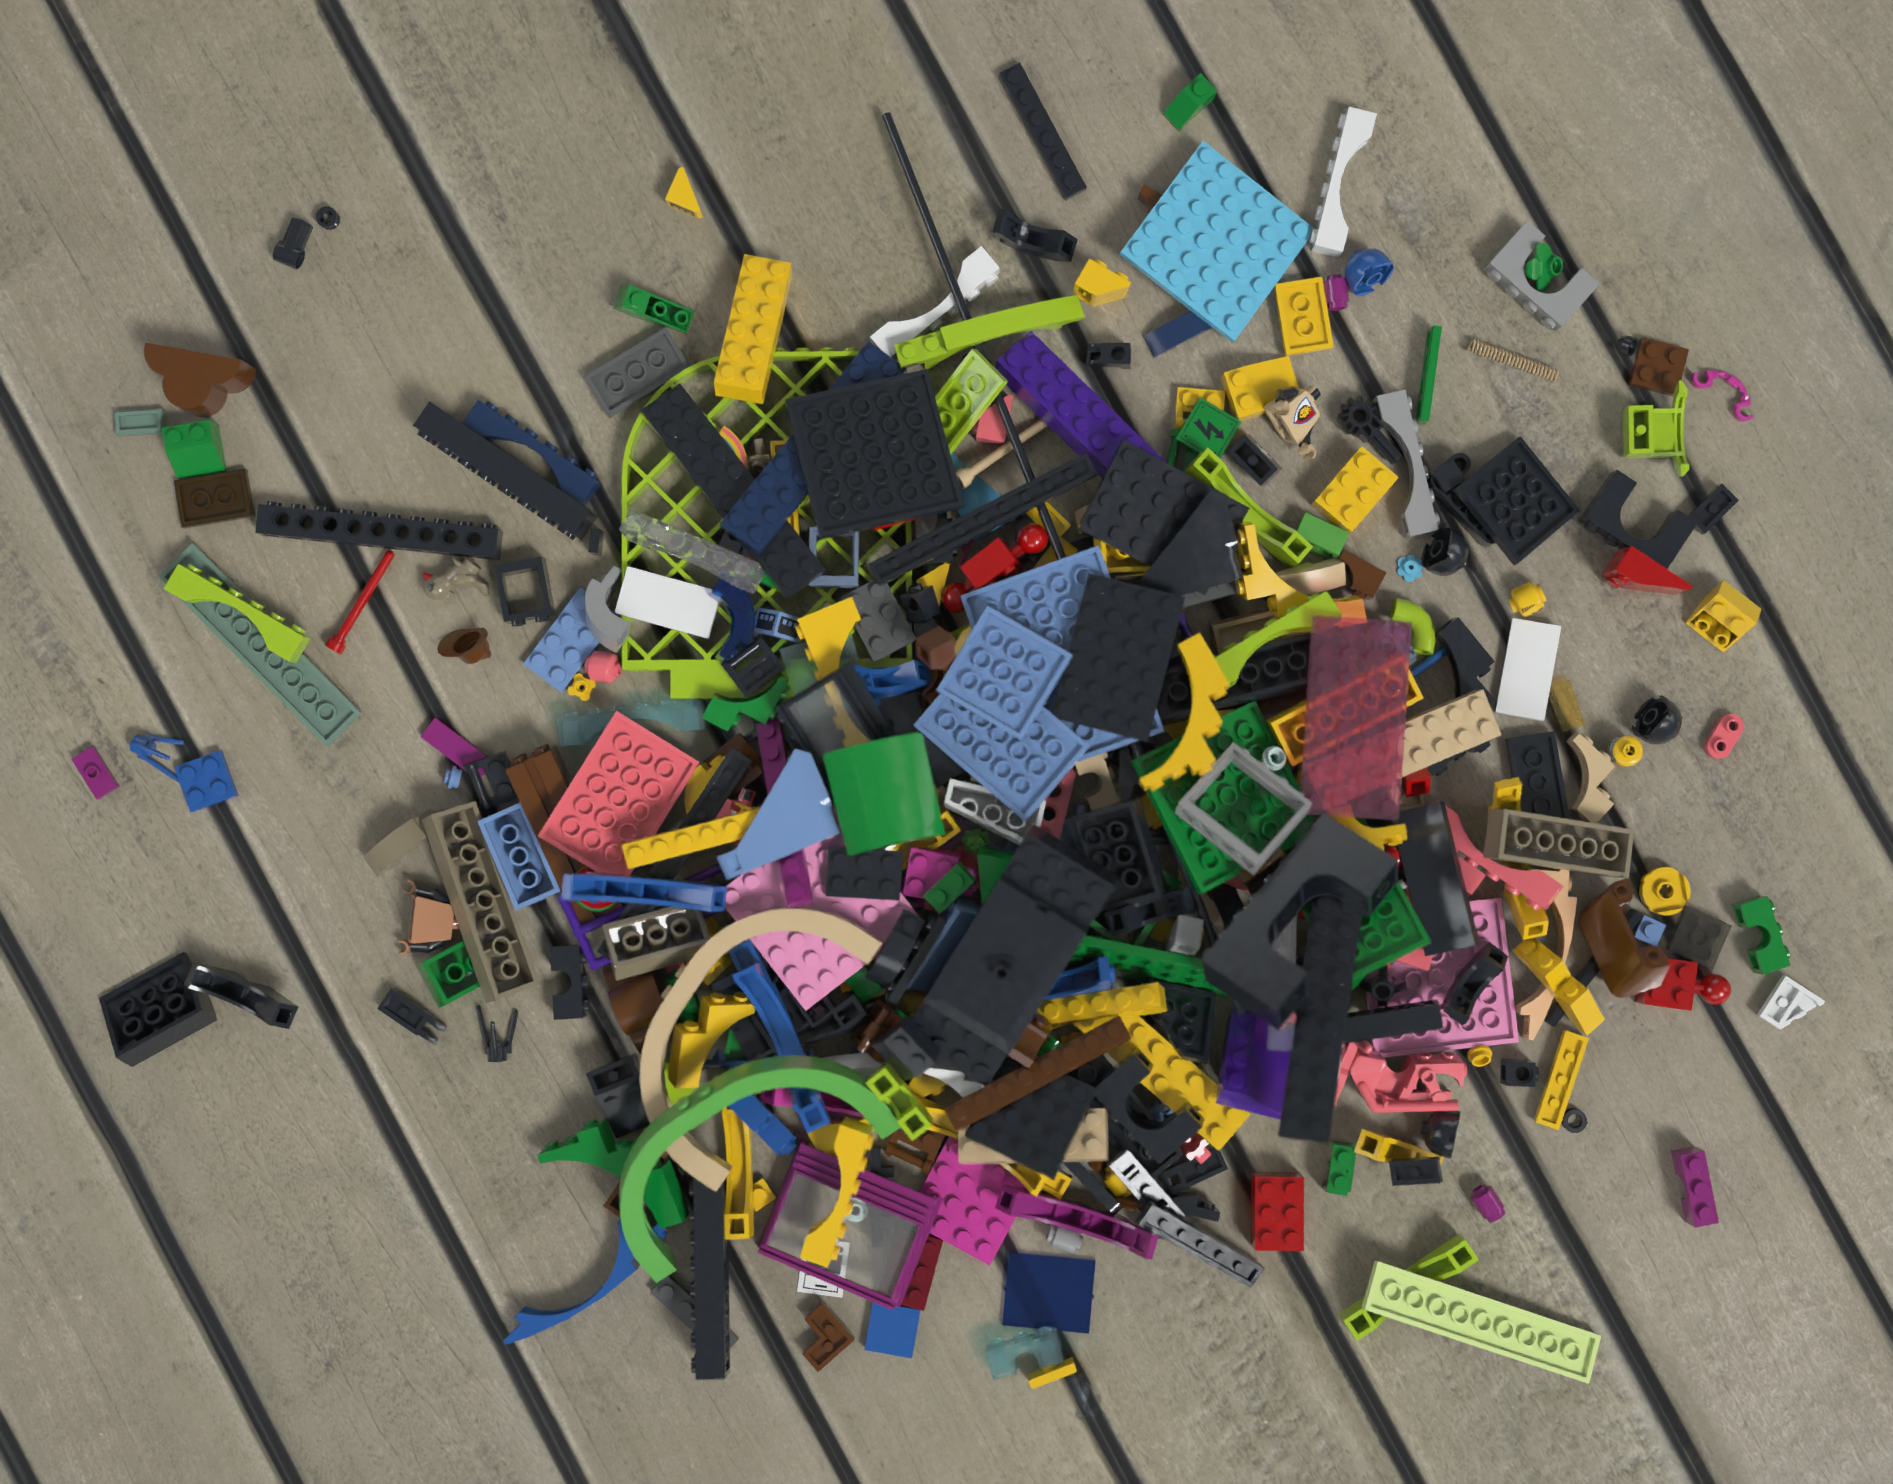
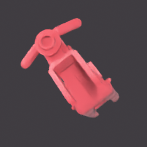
M1367 1041L1345 1043L1336 1104L1349 1071L1362 1098L1373 1112L1458 1111V1100L1451 1099L1450 1090L1440 1089L1436 1082L1435 1073L1449 1074L1454 1077L1460 1086H1464V1077L1467 1076V1065L1454 1052L1446 1051L1441 1054L1419 1052L1417 1055H1407L1400 1072H1394L1387 1066L1382 1054L1373 1051V1047ZM1420 1077L1425 1084V1091H1412L1416 1089V1084Z

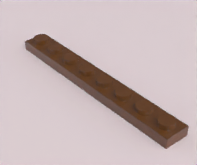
M1118 1015L1035 1059L1029 1068L1024 1065L945 1107L944 1110L954 1130L957 1132L1132 1038L1121 1017Z

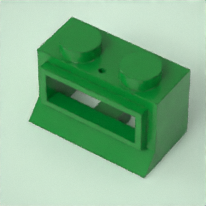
M1330 1140L1329 1146L1332 1148L1331 1160L1327 1164L1329 1168L1328 1183H1322V1189L1326 1193L1347 1196L1348 1192H1351L1356 1159V1152H1354L1355 1144Z

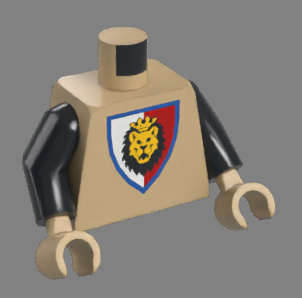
M1313 385L1307 390L1293 386L1278 389L1275 393V399L1264 407L1265 412L1284 442L1299 445L1297 452L1299 455H1303L1304 461L1315 458L1316 450L1311 444L1310 436L1315 422L1320 417V412L1314 403L1321 396L1320 391Z

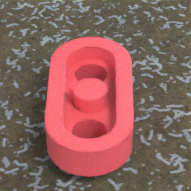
M1727 714L1719 718L1704 744L1705 752L1709 757L1721 759L1730 754L1744 729L1743 720L1738 715ZM1730 722L1735 724L1734 730L1729 728ZM1718 742L1722 743L1723 745L1721 751L1717 749Z

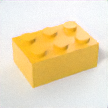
M1361 446L1311 503V506L1333 525L1350 534L1399 477Z

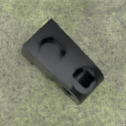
M1131 343L1087 345L1086 365L1090 367L1131 369Z

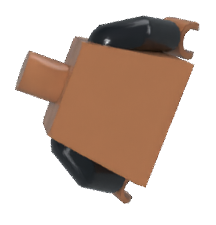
M407 880L406 882L413 885L411 891L403 890L405 894L413 895L408 939L398 941V944L403 943L406 945V950L399 951L398 953L400 955L410 952L430 953L443 946L446 940H451L452 929L460 930L452 905L446 895L434 887L419 884L413 880Z

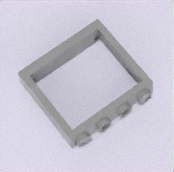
M1233 742L1215 764L1212 765L1213 770L1203 775L1181 799L1175 814L1254 875L1306 816L1312 802L1304 797L1303 792L1292 788L1285 778L1277 776L1270 771L1264 762L1253 758L1247 749L1243 750ZM1231 762L1296 812L1259 855L1194 805V802Z

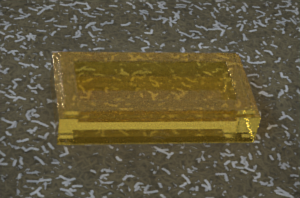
M1570 679L1551 685L1548 699L1560 733L1585 725Z

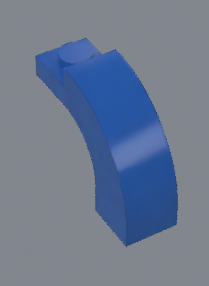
M912 660L885 669H869L854 665L860 678L864 676L869 683L867 689L873 698L905 695L925 689L930 684L928 667L924 662Z

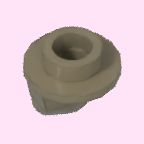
M763 438L754 439L756 455L749 456L747 462L748 467L756 473H761L771 461L770 455L765 454Z

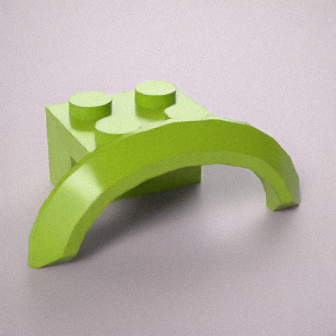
M1679 380L1676 384L1672 408L1653 409V405L1628 406L1622 411L1623 459L1673 457L1676 474L1681 477L1687 473L1689 463L1686 459L1684 447V409L1688 389L1683 381Z

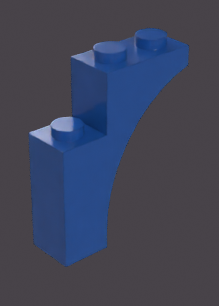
M1099 957L1084 966L1063 971L1044 1001L1110 990V985H1114L1115 979L1114 964H1109L1108 957Z
M754 1094L741 1098L729 1105L738 1117L752 1131L756 1132L776 1154L781 1156L784 1154L790 1155L798 1147L796 1142L799 1138Z

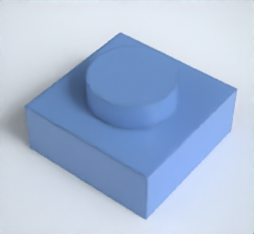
M1642 915V919L1636 925L1633 935L1636 939L1657 947L1666 925L1646 915Z

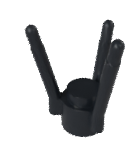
M477 1005V1016L488 1062L507 1061V1054L512 1053V1041L518 1010L513 1012L507 1043L504 1045V1040L496 1039L494 1021L490 1022L491 1041L489 1042L481 1006Z

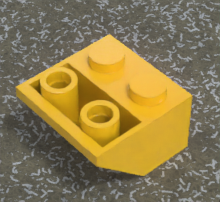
M1089 258L1075 282L1072 295H1078L1081 301L1094 307L1124 299L1128 294L1131 282L1128 281L1129 278L1125 274L1118 271L1114 273L1107 269L1108 266L1104 262L1097 259L1093 261Z
M1722 580L1705 596L1688 618L1686 624L1724 653L1757 624L1761 608L1725 580Z

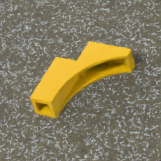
M1536 938L1525 939L1513 949L1515 956L1533 972L1557 1000L1570 1022L1588 1036L1605 1020L1590 991L1571 976L1560 957Z
M736 992L733 995L712 993L710 996H701L698 1023L686 1021L684 1024L674 1025L667 1078L675 1089L699 1087L704 1061L716 1040L731 1025L755 1013V1007L745 993Z

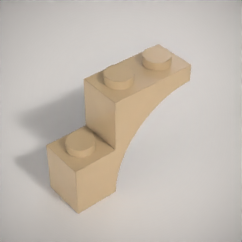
M1573 734L1566 742L1574 750L1580 762L1582 783L1579 795L1570 810L1583 822L1597 824L1614 803L1609 800L1610 795L1602 788L1597 789L1596 787L1613 770L1615 765L1610 762L1612 758L1606 752L1598 751L1592 746L1594 742L1585 734Z

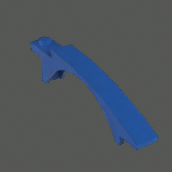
M751 939L728 950L738 973L732 975L734 981L745 992L760 1015L778 1055L806 1056L775 982L772 983ZM789 1087L792 1106L795 1112L798 1111L807 1133L831 1123L819 1090Z
M621 1218L617 1221L619 1247L616 1263L607 1282L599 1291L585 1301L565 1309L537 1310L523 1307L515 1316L520 1324L503 1340L506 1345L528 1338L569 1319L603 1298L639 1268L640 1263L635 1259L626 1242ZM658 1223L652 1227L661 1240L668 1234L665 1231L667 1227L660 1229Z

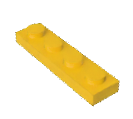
M1563 1030L1533 1120L1534 1122L1556 1130L1560 1129L1589 1038Z

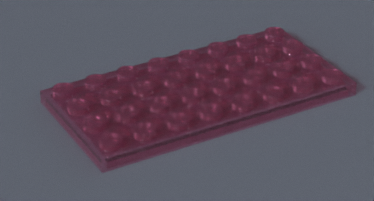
M1312 616L1301 792L1304 793L1305 798L1312 802L1307 814L1322 815L1324 813L1327 816L1399 820L1412 622Z

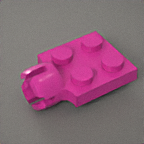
M912 846L903 895L926 899L924 895L960 862V855ZM965 867L977 881L978 870ZM976 881L960 896L973 897L977 886Z

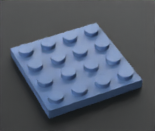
M987 606L936 691L1022 741L1073 655Z

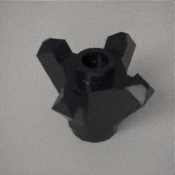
M1388 965L1379 968L1378 974L1372 979L1363 978L1359 983V988L1370 992L1377 999L1378 1007H1387V1001L1394 994L1406 990V981L1394 980L1388 974Z

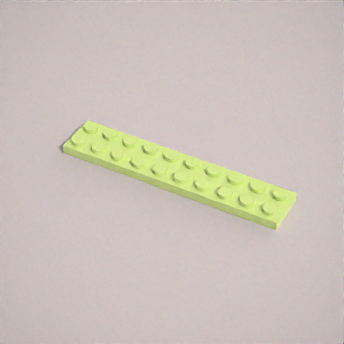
M1374 1261L1361 1308L1588 1384L1590 1383L1601 1339L1600 1335L1379 1261Z

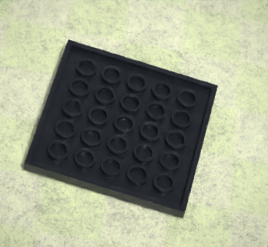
M928 369L785 399L820 540L964 508V502Z

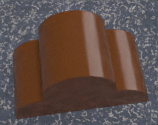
M145 343L144 357L146 363L154 372L163 376L162 387L168 401L196 417H210L218 413L225 405L227 394H235L246 390L252 384L256 375V369L241 359Z
M610 963L603 966V974L609 988L608 997L612 1010L620 1027L626 1035H630L633 1044L642 1055L643 1045L650 1024L665 1000L661 996L666 990V985L658 969L616 981ZM680 1020L675 1022V1024H682ZM674 1027L669 1036L668 1043L673 1039Z

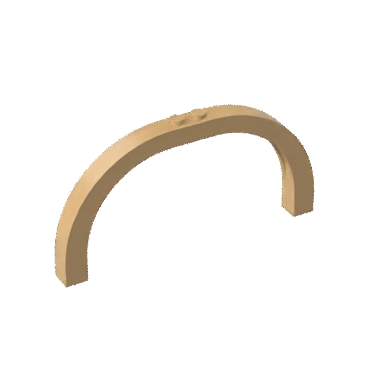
M780 907L756 912L735 921L713 936L695 954L687 966L683 964L675 975L678 978L674 986L669 984L661 997L665 1000L655 1014L646 1034L640 1063V1085L645 1111L650 1124L672 1106L665 1081V1054L674 1024L709 970L724 953L754 936L777 931H798L828 939L869 964L883 941L845 917L808 907ZM686 1132L666 1149L668 1154L685 1171L715 1192H717L733 1167L701 1145L689 1132Z

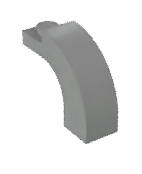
M613 566L609 572H605L599 582L593 578L590 581L585 594V619L594 638L606 648L617 653L629 636L630 623L614 615L607 607L608 600L622 583V570Z

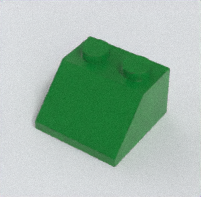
M204 420L162 428L165 452L179 480L227 471L220 428L217 423L211 420Z

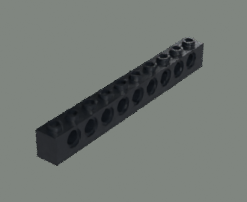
M267 501V505L258 504L255 533L262 536L452 556L458 555L491 560H500L503 532L496 529L497 525L482 523V527L472 526V522L458 521V525L449 524V520L434 518V522H427L424 517L410 516V520L401 519V515L387 513L386 517H378L376 512L363 511L362 515L353 514V510L341 508L338 512H330V508L315 506V510L306 509V505L291 504V507H282V503ZM287 514L289 521L285 526H282L280 523L281 518ZM308 517H312L313 524L306 529L304 522ZM335 519L337 526L334 530L329 531L328 524L331 520ZM360 522L361 528L359 532L353 534V524ZM383 524L385 531L382 535L377 536L375 530L377 526ZM403 527H408V535L405 538H400V530ZM431 529L433 532L432 538L424 541V532ZM450 532H456L457 535L453 543L447 542V535ZM479 534L481 537L480 543L472 546L470 542L471 537Z

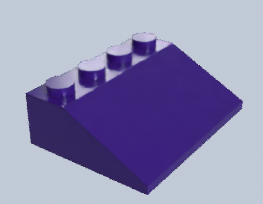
M1233 1007L1226 1023L1216 1104L1280 1119L1292 1044V1032L1283 1026L1278 1031L1248 1009H1246L1247 1012L1237 1015Z

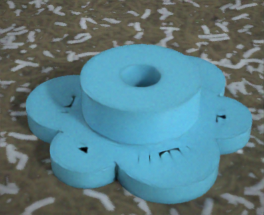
M1412 554L1408 555L1407 558L1401 557L1398 559L1397 565L1399 569L1397 574L1403 576L1406 582H1412L1415 577L1419 578L1422 576L1421 569L1423 566L1421 559H1416Z

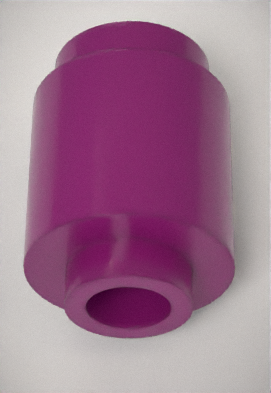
M1341 274L1327 276V280L1323 281L1329 311L1348 308L1349 293L1346 278L1341 277Z
M1482 1184L1472 1191V1202L1482 1217L1487 1219L1489 1223L1495 1222L1505 1215L1504 1205L1492 1186Z

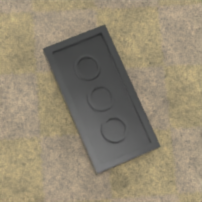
M665 327L588 373L584 378L607 416L612 418L659 390L671 378L690 366Z

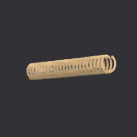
M1473 339L1467 348V351H1469L1473 343L1471 353L1474 351L1476 354L1478 351V355L1484 356L1485 354V358L1491 359L1492 357V360L1496 357V362L1499 360L1501 363L1503 360V364L1509 365L1510 363V367L1516 368L1517 366V369L1521 367V371L1523 369L1525 372L1528 370V374L1530 372L1532 375L1535 373V376H1542V378L1546 376V380L1549 378L1552 381L1553 379V383L1559 374L1558 369L1551 368L1547 364L1533 362L1532 359H1526V357L1519 356L1518 354L1515 355V353L1508 352V350L1497 349V346H1490V344L1483 343L1482 341L1479 342V340L1476 341V339Z

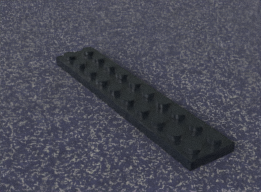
M679 383L641 409V414L720 516L724 518L754 482L755 478ZM788 521L785 522L760 555L742 543L786 600L825 573L826 569Z
M1332 896L1313 898L1303 970L1308 975L1309 994L1300 1003L1296 1011L1278 1136L1281 1138L1330 1145L1362 921V914Z

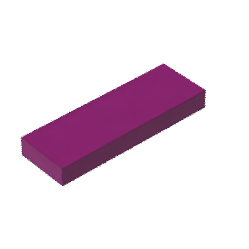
M434 718L421 735V738L462 769H464L463 765L468 762L487 757V755L438 718ZM482 767L478 769L480 777L482 778L483 775L486 773L485 768Z

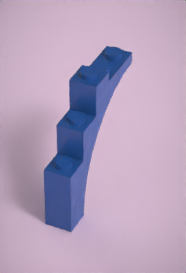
M587 872V874H564L561 899L642 903L718 912L725 911L727 887L681 879H659L646 876H624L605 872Z

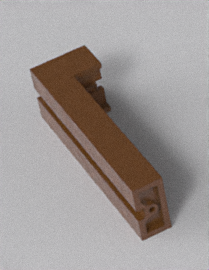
M548 744L536 748L532 752V756L527 757L526 753L513 758L509 762L510 766L505 771L562 892L564 874H575L586 865L538 837V834L570 785L565 775L567 768L557 746L549 747ZM576 900L570 901L581 925L625 906L624 902H615L609 909L590 911L583 908Z

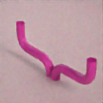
M973 540L969 541L967 545H963L961 548V552H963L964 555L961 560L960 567L965 563V560L967 558V552L965 549H968L972 545Z

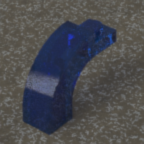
M724 572L708 595L723 605L731 618L730 633L715 656L721 662H725L728 658L731 660L734 658L739 650V647L736 646L737 644L742 647L748 646L755 629V610L748 592L737 580Z

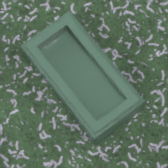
M162 408L114 411L115 435L118 437L162 434V428L166 427L165 410Z

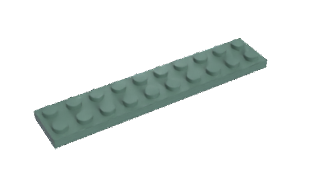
M191 543L158 576L166 585L178 564L187 566L190 563L202 570L200 573L206 578L209 575L223 582L221 587L228 591L231 587L244 594L242 599L247 602L251 601L194 543ZM180 599L326 747H329L363 714L304 653H302L297 663H292L268 650L257 626L238 609L220 602L190 603Z

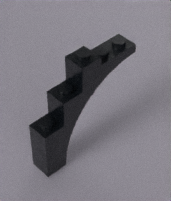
M1459 617L1451 618L1435 632V636L1445 648L1452 668L1455 698L1473 690H1484L1490 704L1495 699L1479 681L1477 676L1479 678L1485 676L1491 670L1489 666L1495 661ZM1491 740L1472 747L1468 751L1471 753H1482L1491 745L1489 743ZM1466 751L1427 766L1430 776L1436 775L1437 777L1448 769L1446 765L1452 760L1457 761L1462 758Z

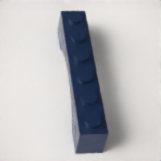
M478 400L462 424L487 441H511L536 451L551 466L558 479L561 491L586 507L601 485L596 480L598 475L588 468L582 471L576 466L578 462L566 454L563 458L557 454V447L548 441L544 444L538 441L539 435L529 428L525 430L517 426L519 422L510 415L506 414L503 417L498 414L499 408L489 401H486L484 404Z

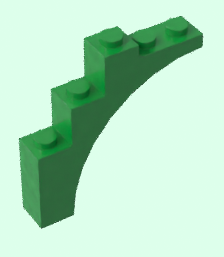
M593 1118L584 1122L583 1127L576 1134L567 1137L564 1142L558 1143V1140H554L545 1144V1149L537 1154L540 1164L553 1161H578L600 1167L621 1179L625 1161L637 1139L630 1142L628 1139H623L616 1143L607 1119L597 1121V1118ZM658 1159L648 1176L643 1200L652 1211L660 1229L682 1223L689 1216L690 1212L670 1160L661 1162Z

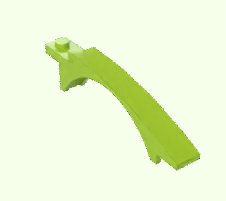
M1078 295L1018 306L940 328V331L894 344V348L901 369L922 363L925 369H930L944 359L982 342L1029 330H1057L1062 328V325L1084 319L1085 316Z

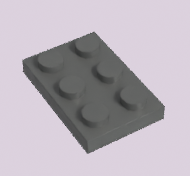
M876 579L840 597L842 601L850 597L853 598L861 618L860 622L855 623V627L874 662L915 641L916 637L887 583L879 586Z

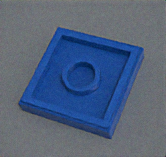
M873 1302L864 1350L912 1359L921 1310L903 1305L900 1308L895 1306L893 1310H890Z

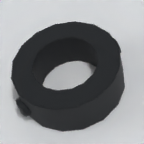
M1577 1108L1567 1109L1562 1119L1563 1127L1571 1133L1583 1131L1588 1124L1586 1115ZM1573 1114H1577L1580 1117V1123L1576 1127H1571L1568 1124V1119Z

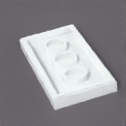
M627 566L614 613L709 639L722 592Z
M1512 618L1495 713L1544 721L1561 626Z

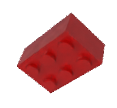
M1251 1172V1246L1255 1251H1304V1177L1299 1172Z

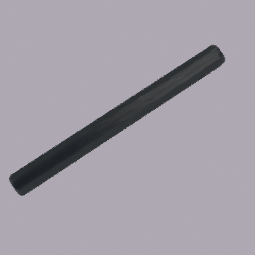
M1630 909L1625 915L1631 930L1642 919V915L1634 909ZM1593 956L1575 977L1585 987L1590 984L1600 971ZM1557 1001L1549 1009L1544 1019L1552 1027H1555L1566 1014Z

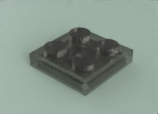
M1684 905L1666 950L1713 970L1732 925L1688 905Z

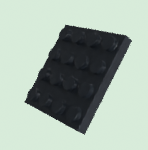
M1521 436L1454 489V492L1514 566L1580 512V509Z
M1007 1054L991 1083L1024 1065ZM1064 1074L970 1124L964 1136L1054 1180L1097 1093V1088Z

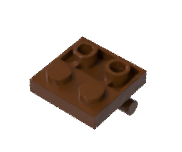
M877 998L869 1010L873 1017L860 1026L851 1039L858 1044L857 1050L864 1054L867 1053L876 1062L882 1064L885 1059L871 1045L903 1017L885 1001Z

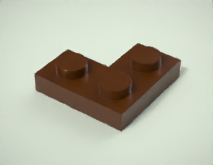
M823 1301L804 1318L819 1338L802 1352V1355L819 1372L851 1344L855 1337Z

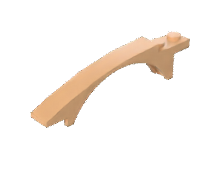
M1554 868L1553 871L1541 870L1563 885V888L1550 906L1555 917L1558 933L1556 955L1565 963L1572 940L1577 897L1568 896V891L1570 892L1572 888V878L1569 877L1570 871ZM1543 983L1532 995L1515 1005V1012L1523 1015L1522 1037L1528 1040H1534L1554 998Z

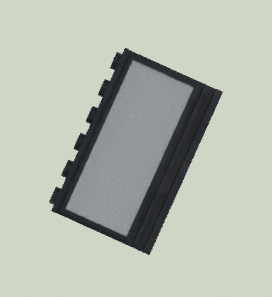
M855 659L840 666L781 702L776 707L778 710L777 716L784 725L787 724L791 731L790 736L796 745H800L803 751L811 753L823 784L831 793L830 799L834 805L835 802L823 754L897 736L893 730L895 727L891 718L886 719L880 709L882 706L881 701L878 697L873 698L867 689L869 685L867 679L864 676L860 678L855 670L854 665L857 663Z

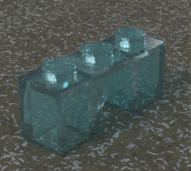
M1050 1326L1037 1329V1333L1027 1335V1332L1015 1334L1013 1339L1004 1341L1003 1338H998L990 1341V1344L986 1345L985 1353L992 1379L1015 1375L1017 1373L1015 1358L1022 1352L1034 1354L1040 1368L1063 1363L1064 1353L1057 1328L1051 1329Z

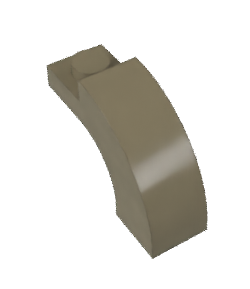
M431 809L402 824L377 843L364 856V860L377 877L396 866L408 853L428 840L422 819L434 814Z

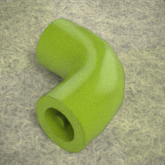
M1395 598L1391 605L1389 620L1392 619L1394 622L1402 623L1410 629V645L1415 653L1433 655L1435 626L1430 615L1420 605L1405 599Z

